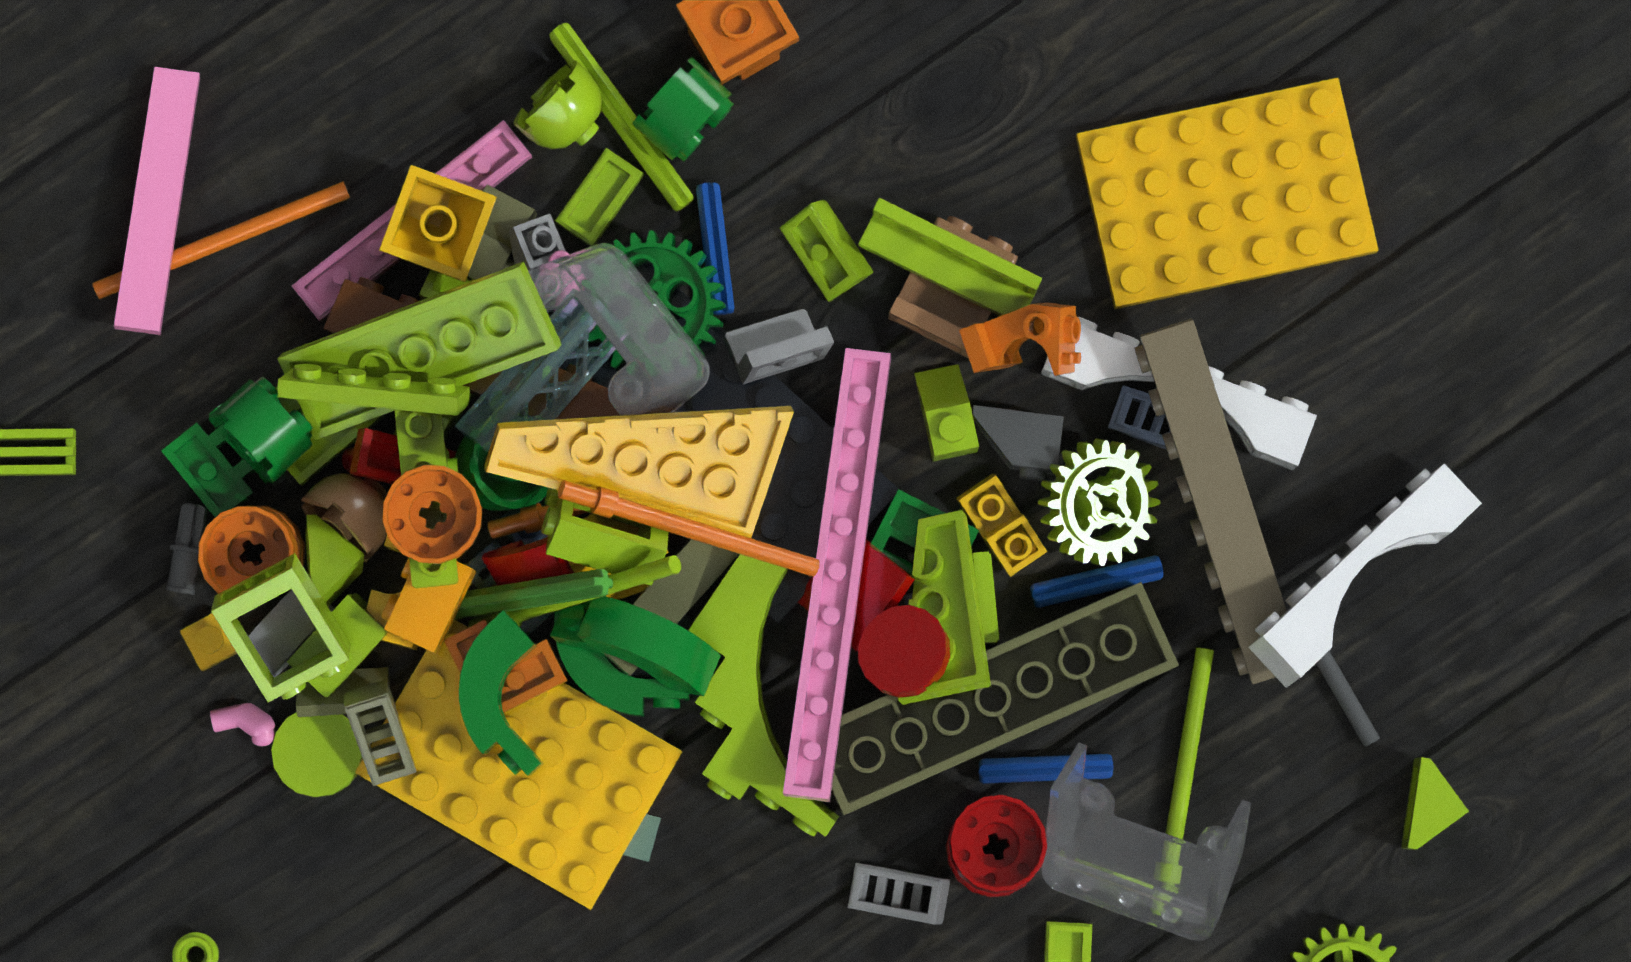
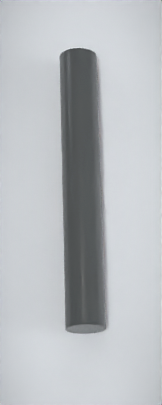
M1328 651L1316 664L1362 744L1366 747L1380 739L1331 652Z

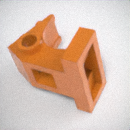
M1048 302L1030 304L984 323L973 324L959 330L974 373L1005 369L1022 363L1019 349L1028 339L1035 340L1044 348L1054 376L1074 373L1075 364L1081 363V353L1075 352V344L1078 343L1081 334L1080 319L1076 316V306Z

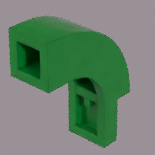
M606 596L561 609L550 635L559 644L598 651L625 660L649 673L669 690L699 696L705 695L721 657L705 641L678 624L646 609Z
M503 610L479 633L467 652L459 681L460 710L466 729L482 754H487L499 744L503 750L498 754V757L515 775L523 770L527 776H531L544 763L509 725L502 708V690L511 670L537 645L510 615Z
M561 610L555 611L554 625ZM556 641L561 660L575 683L592 699L613 711L630 716L644 717L645 699H653V708L679 709L680 700H690L689 693L669 690L656 679H641L627 676L616 669L602 652L563 645Z

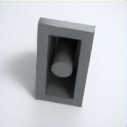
M973 405L972 415L975 426L1009 469L1020 470L1019 478L1046 481V474L1055 475L1049 466L1051 464L1058 465L1064 416Z

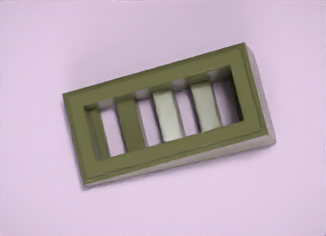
M383 680L344 693V708L372 785H379L416 773V766L388 682ZM385 718L388 719L389 723L367 730L364 728L366 724ZM394 736L395 741L373 748L370 746L372 742ZM400 753V759L377 766L376 759Z

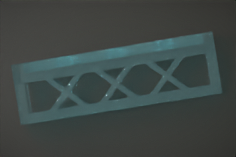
M574 289L550 316L562 344L557 351L503 370L458 421L455 427L465 437L481 446L488 453L497 423L556 419L629 335L596 300ZM601 321L611 333L598 347L588 348L589 333ZM577 358L576 373L569 381L558 382L559 367L566 359ZM547 393L544 410L539 415L528 416L529 401L536 394Z

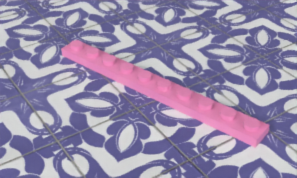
M845 349L816 559H819L820 565L817 574L813 577L783 788V795L786 797L830 802L891 353Z

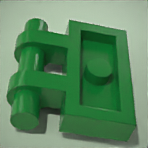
M219 405L218 407H216V408L209 414V416L212 415L221 405ZM196 422L161 451L213 516L217 517L224 511L241 506L255 495V492L246 483L245 479L256 471L244 460L234 467L219 448L227 443L223 437L229 433L222 426L223 423L208 436L200 424ZM267 469L263 470L260 474L256 472L265 485L270 483L267 481Z

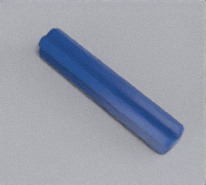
M713 182L697 185L696 194L703 252L707 256L705 267L713 265L718 272L709 282L721 283L724 286V290L713 295V298L726 304L725 309L713 311V315H726L734 312L735 308L720 185Z
M1154 555L1034 583L1030 587L1034 606L1041 608L1131 587L1140 582L1144 584L1157 581L1163 577L1164 573L1159 556Z
M1110 754L991 758L979 761L978 773L979 780L983 784L1108 779L1113 776V759Z

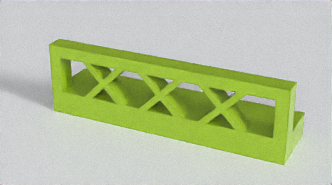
M881 198L878 199L873 209V216L859 242V247L999 316L1030 305L1042 281L1041 277Z

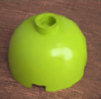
M574 60L571 69L567 65L560 68L530 97L534 101L532 104L534 107L529 114L521 108L513 121L514 125L538 146L548 149H562L575 141L582 146L599 129V126L594 122L602 108V97L598 85L589 72L577 60Z

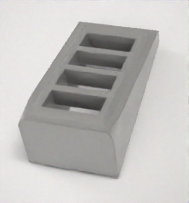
M855 863L848 908L929 924H942L950 879ZM870 875L878 876L873 902L866 901ZM888 879L895 880L891 906L884 904ZM907 882L914 883L910 909L903 908ZM925 886L932 887L928 912L921 911Z

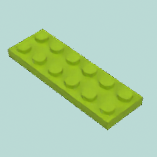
M523 261L286 351L277 359L284 374L294 369V366L298 364H315L321 366V372L338 373L341 369L354 368L366 371V376L383 378L384 374L403 373L410 375L411 381L428 382V379L450 378L456 381L457 386H462L557 351L562 344ZM297 399L305 418L313 427L312 433L316 440L395 411V409Z

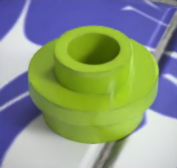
M201 932L188 933L182 936L173 948V962H191L189 951L194 946H198L204 951L202 962H218L219 950L216 942L210 936Z

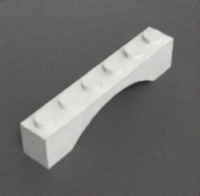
M1078 317L1081 323L1080 339L1075 344V352L1081 353V363L1075 364V372L1054 376L1047 356L1040 374L1080 390L1121 381L1154 382L1151 371L1142 374L1134 350V347L1139 345V340L1119 332H1114L1113 337L1096 331L1097 324ZM1208 366L1225 420L1239 435L1250 455L1294 470L1299 465L1317 415L1307 412L1309 405L1290 397L1284 396L1281 402L1265 396L1266 389L1252 382L1241 380L1240 385L1223 380V372Z
M1445 464L1433 473L1424 468L1405 486L1411 493L1402 502L1395 496L1376 513L1381 522L1372 530L1367 525H1364L1346 542L1351 550L1342 559L1335 553L1316 570V573L1321 577L1319 581L1312 587L1304 582L1285 600L1290 605V608L1281 617L1274 611L1255 628L1260 637L1248 648L1286 688L1301 678L1332 648L1334 623L1340 602L1351 581L1368 561L1393 549L1415 544H1436L1453 532L1482 504Z

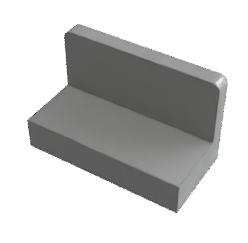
M805 309L729 331L724 336V342L742 384L822 360L834 344L828 326L814 330Z

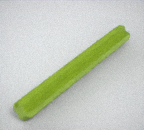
M568 23L557 26L549 34L551 42L570 68L572 62L577 60L595 80L602 97L601 111L669 205L676 212L688 206L693 201V194L662 151L632 125L636 115Z

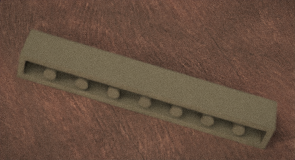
M1188 319L1139 335L1142 345L1134 347L1142 374L1151 371L1156 389L1148 391L1155 415L1158 417L1165 414L1170 432L1162 434L1170 460L1179 458L1184 475L1176 477L1183 502L1193 501L1198 518L1191 520L1190 524L1198 547L1206 544L1212 560L1205 563L1204 567L1211 589L1221 588L1225 605L1219 606L1218 611L1225 632L1234 631L1239 644V648L1231 650L1239 676L1248 674L1251 683L1256 684L1275 678V676L1248 648L1260 637L1255 628L1274 611L1281 617L1287 610L1194 320Z

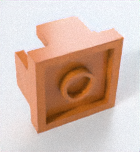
M683 0L676 4L678 12L688 27V33L709 71H714L721 84L728 82L738 75L741 80L750 77L778 61L782 50L799 41L796 30L778 0Z

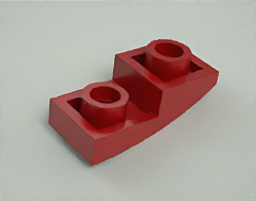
M548 537L526 545L523 544L522 540L486 552L481 557L498 586L574 573L567 560L546 554Z

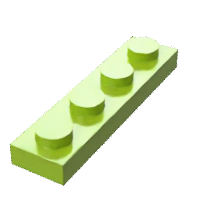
M298 364L294 366V369L289 370L278 379V397L453 416H458L469 405L470 387L457 386L456 381L450 378L428 379V382L411 381V376L403 373L384 374L383 378L366 376V371L361 369L347 368L339 370L338 373L321 372V366Z

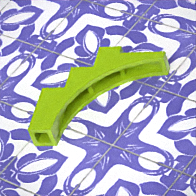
M740 554L688 630L725 657L711 678L705 695L699 696L695 702L703 708L700 715L720 729H723L725 724L732 728L702 774L710 779L707 786L728 800L732 795L740 800L750 786L758 790L755 797L763 804L776 811L780 806L795 816L792 822L798 828L814 837L817 832L826 837L839 818L834 811L822 801L786 797L783 795L787 759L773 734L763 701L760 670L763 631L774 595L788 569Z

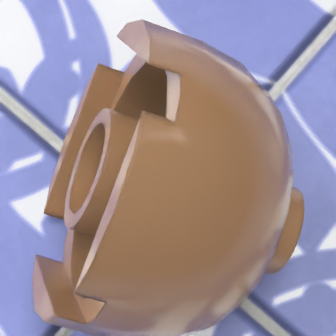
M336 473L323 478L301 499V501L305 502L302 505L304 514H316L364 553V562H367L379 550L387 536L383 524V502L387 493L376 480L369 478L363 480L354 474Z

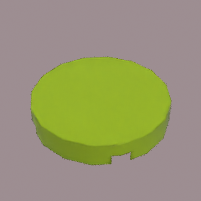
M296 712L287 717L276 731L271 749L273 765L282 782L295 792L312 797L334 795L349 786L357 776L355 771L362 761V755L349 719L343 714L298 717Z

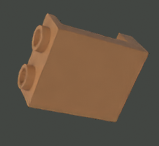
M948 216L947 220L940 217L936 218L934 225L1016 264L1018 256L1011 253L1013 247L1007 242L994 236H989L986 241L970 233L973 227L956 217ZM910 272L889 312L888 319L968 358L959 330L973 324L986 322L991 312Z

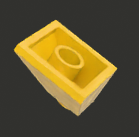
M411 165L379 251L466 282L497 196Z

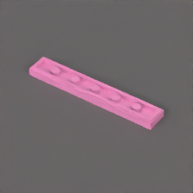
M154 67L114 328L118 330L155 335L161 334L200 83V74L197 72Z
M503 120L435 174L483 191L487 184L494 188L530 160L532 155ZM396 204L292 285L293 289L320 322L329 317L345 279L357 283L359 277L375 281L402 260L379 251Z

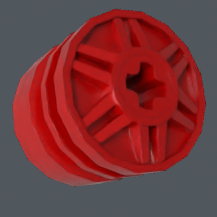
M1005 795L983 797L968 805L952 825L946 843L948 865L956 880L972 893L989 898L1008 896L1027 885L1042 867L1047 851L1045 827L1037 813L1019 799ZM988 837H994L996 843L1004 842L1006 845V849L1000 854L1001 860H996L993 854L985 855L983 852V848L989 843Z

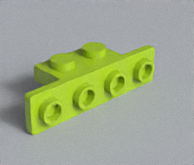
M395 410L401 476L406 471L423 465L445 466L460 473L458 458H450L449 451L445 447L442 414ZM432 502L430 509L422 508L420 517L427 520V528L434 529L437 522L445 523L447 514L440 511V503ZM409 558L411 581L414 588L455 585L459 581L457 558L442 564L420 563Z

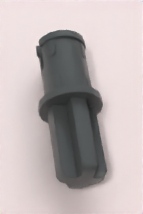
M185 503L181 506L175 545L169 546V549L173 550L168 583L165 588L167 591L195 595L194 589L199 566V542L204 533L208 509L205 506Z

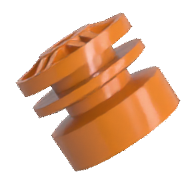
M423 465L406 471L391 485L383 502V524L389 540L403 555L420 563L442 564L459 558L474 544L481 529L482 507L475 488L462 474L445 466ZM432 502L440 503V511L447 514L445 523L437 522L434 529H429L426 527L427 520L420 517V512L422 508L430 509Z
M237 506L220 513L206 526L199 542L198 563L204 579L219 594L294 553L303 566L305 562V543L299 527L287 514L270 506ZM250 542L253 545L262 544L265 551L260 554L262 563L258 560L249 561L246 555L251 552Z

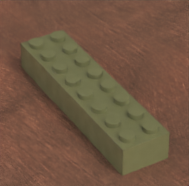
M1142 582L987 650L991 687L905 705L898 701V697L886 695L843 714L832 782V793L842 815H847L1179 666Z

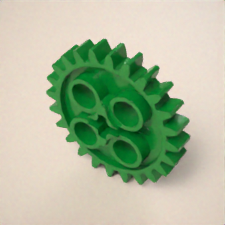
M653 230L649 231L646 243H642L635 232L631 233V246L627 248L617 239L614 240L616 254L611 257L606 252L600 251L599 256L604 262L602 268L591 265L587 267L589 272L596 277L594 282L580 283V287L590 293V298L577 301V305L583 309L590 310V314L581 318L579 323L584 327H594V330L585 339L590 344L603 342L596 353L602 359L614 353L611 361L613 368L618 370L628 361V374L633 377L637 375L641 366H644L646 377L649 379H654L657 367L661 366L665 375L671 377L673 375V363L678 362L686 370L690 369L687 356L693 353L695 356L703 359L705 356L699 347L700 343L704 341L715 344L716 340L708 333L710 327H723L724 324L713 316V311L726 308L724 302L713 298V295L724 290V286L721 283L709 282L718 272L713 265L701 268L707 256L702 251H699L690 257L692 243L687 239L678 248H675L676 238L669 232L662 243H659L658 235ZM644 263L653 264V279L645 285L636 284L634 273L637 267ZM624 283L649 299L654 300L656 298V301L664 308L684 318L686 325L680 327L654 310L647 312L648 309L640 302L617 289L618 284ZM681 286H690L693 290L691 302L685 307H674L672 303L674 291ZM620 302H628L631 306L630 317L622 324H614L611 320L612 308ZM657 325H667L670 332L668 341L660 347L651 346L649 342L650 331Z

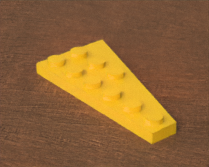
M791 406L502 422L497 423L484 467L488 473L559 490L563 480L594 490L601 486L617 491L620 498L752 538L794 411Z

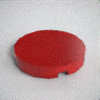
M911 605L891 607L876 615L865 627L858 644L859 665L867 680L882 693L898 698L917 696L927 690L926 687L930 686L934 681L937 683L944 675L950 659V640L939 620L927 610Z

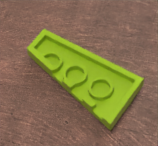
M963 510L918 519L912 576L915 580L912 599H909V605L925 609L939 620L950 640V659L944 675L937 683L934 681L930 686L926 687L927 690L917 696L898 698L902 705L991 687L967 515Z

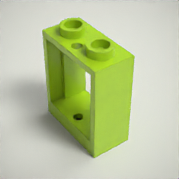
M548 488L545 505H548L549 508L541 533L548 535L547 555L594 569H604L611 574L665 558L669 532L615 515L610 518L639 527L637 536L572 516L573 508L591 513L590 508L558 498V490ZM654 581L645 584L652 586Z
M295 553L214 596L211 612L267 702L280 696L282 699L291 698L306 687V682L319 675L322 678H328L346 666V661L349 660L351 644ZM292 589L328 649L273 677L237 618Z

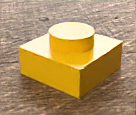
M213 614L180 630L198 667L203 672L237 654Z

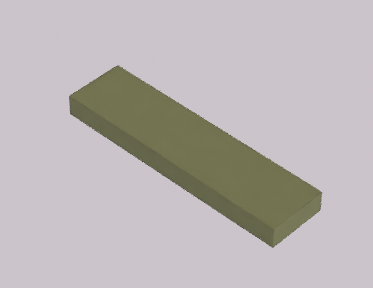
M689 539L675 555L681 562V571L677 574L655 580L652 586L648 585L632 602V605L646 609L677 624L739 554ZM603 653L627 676H631L638 668L625 660Z

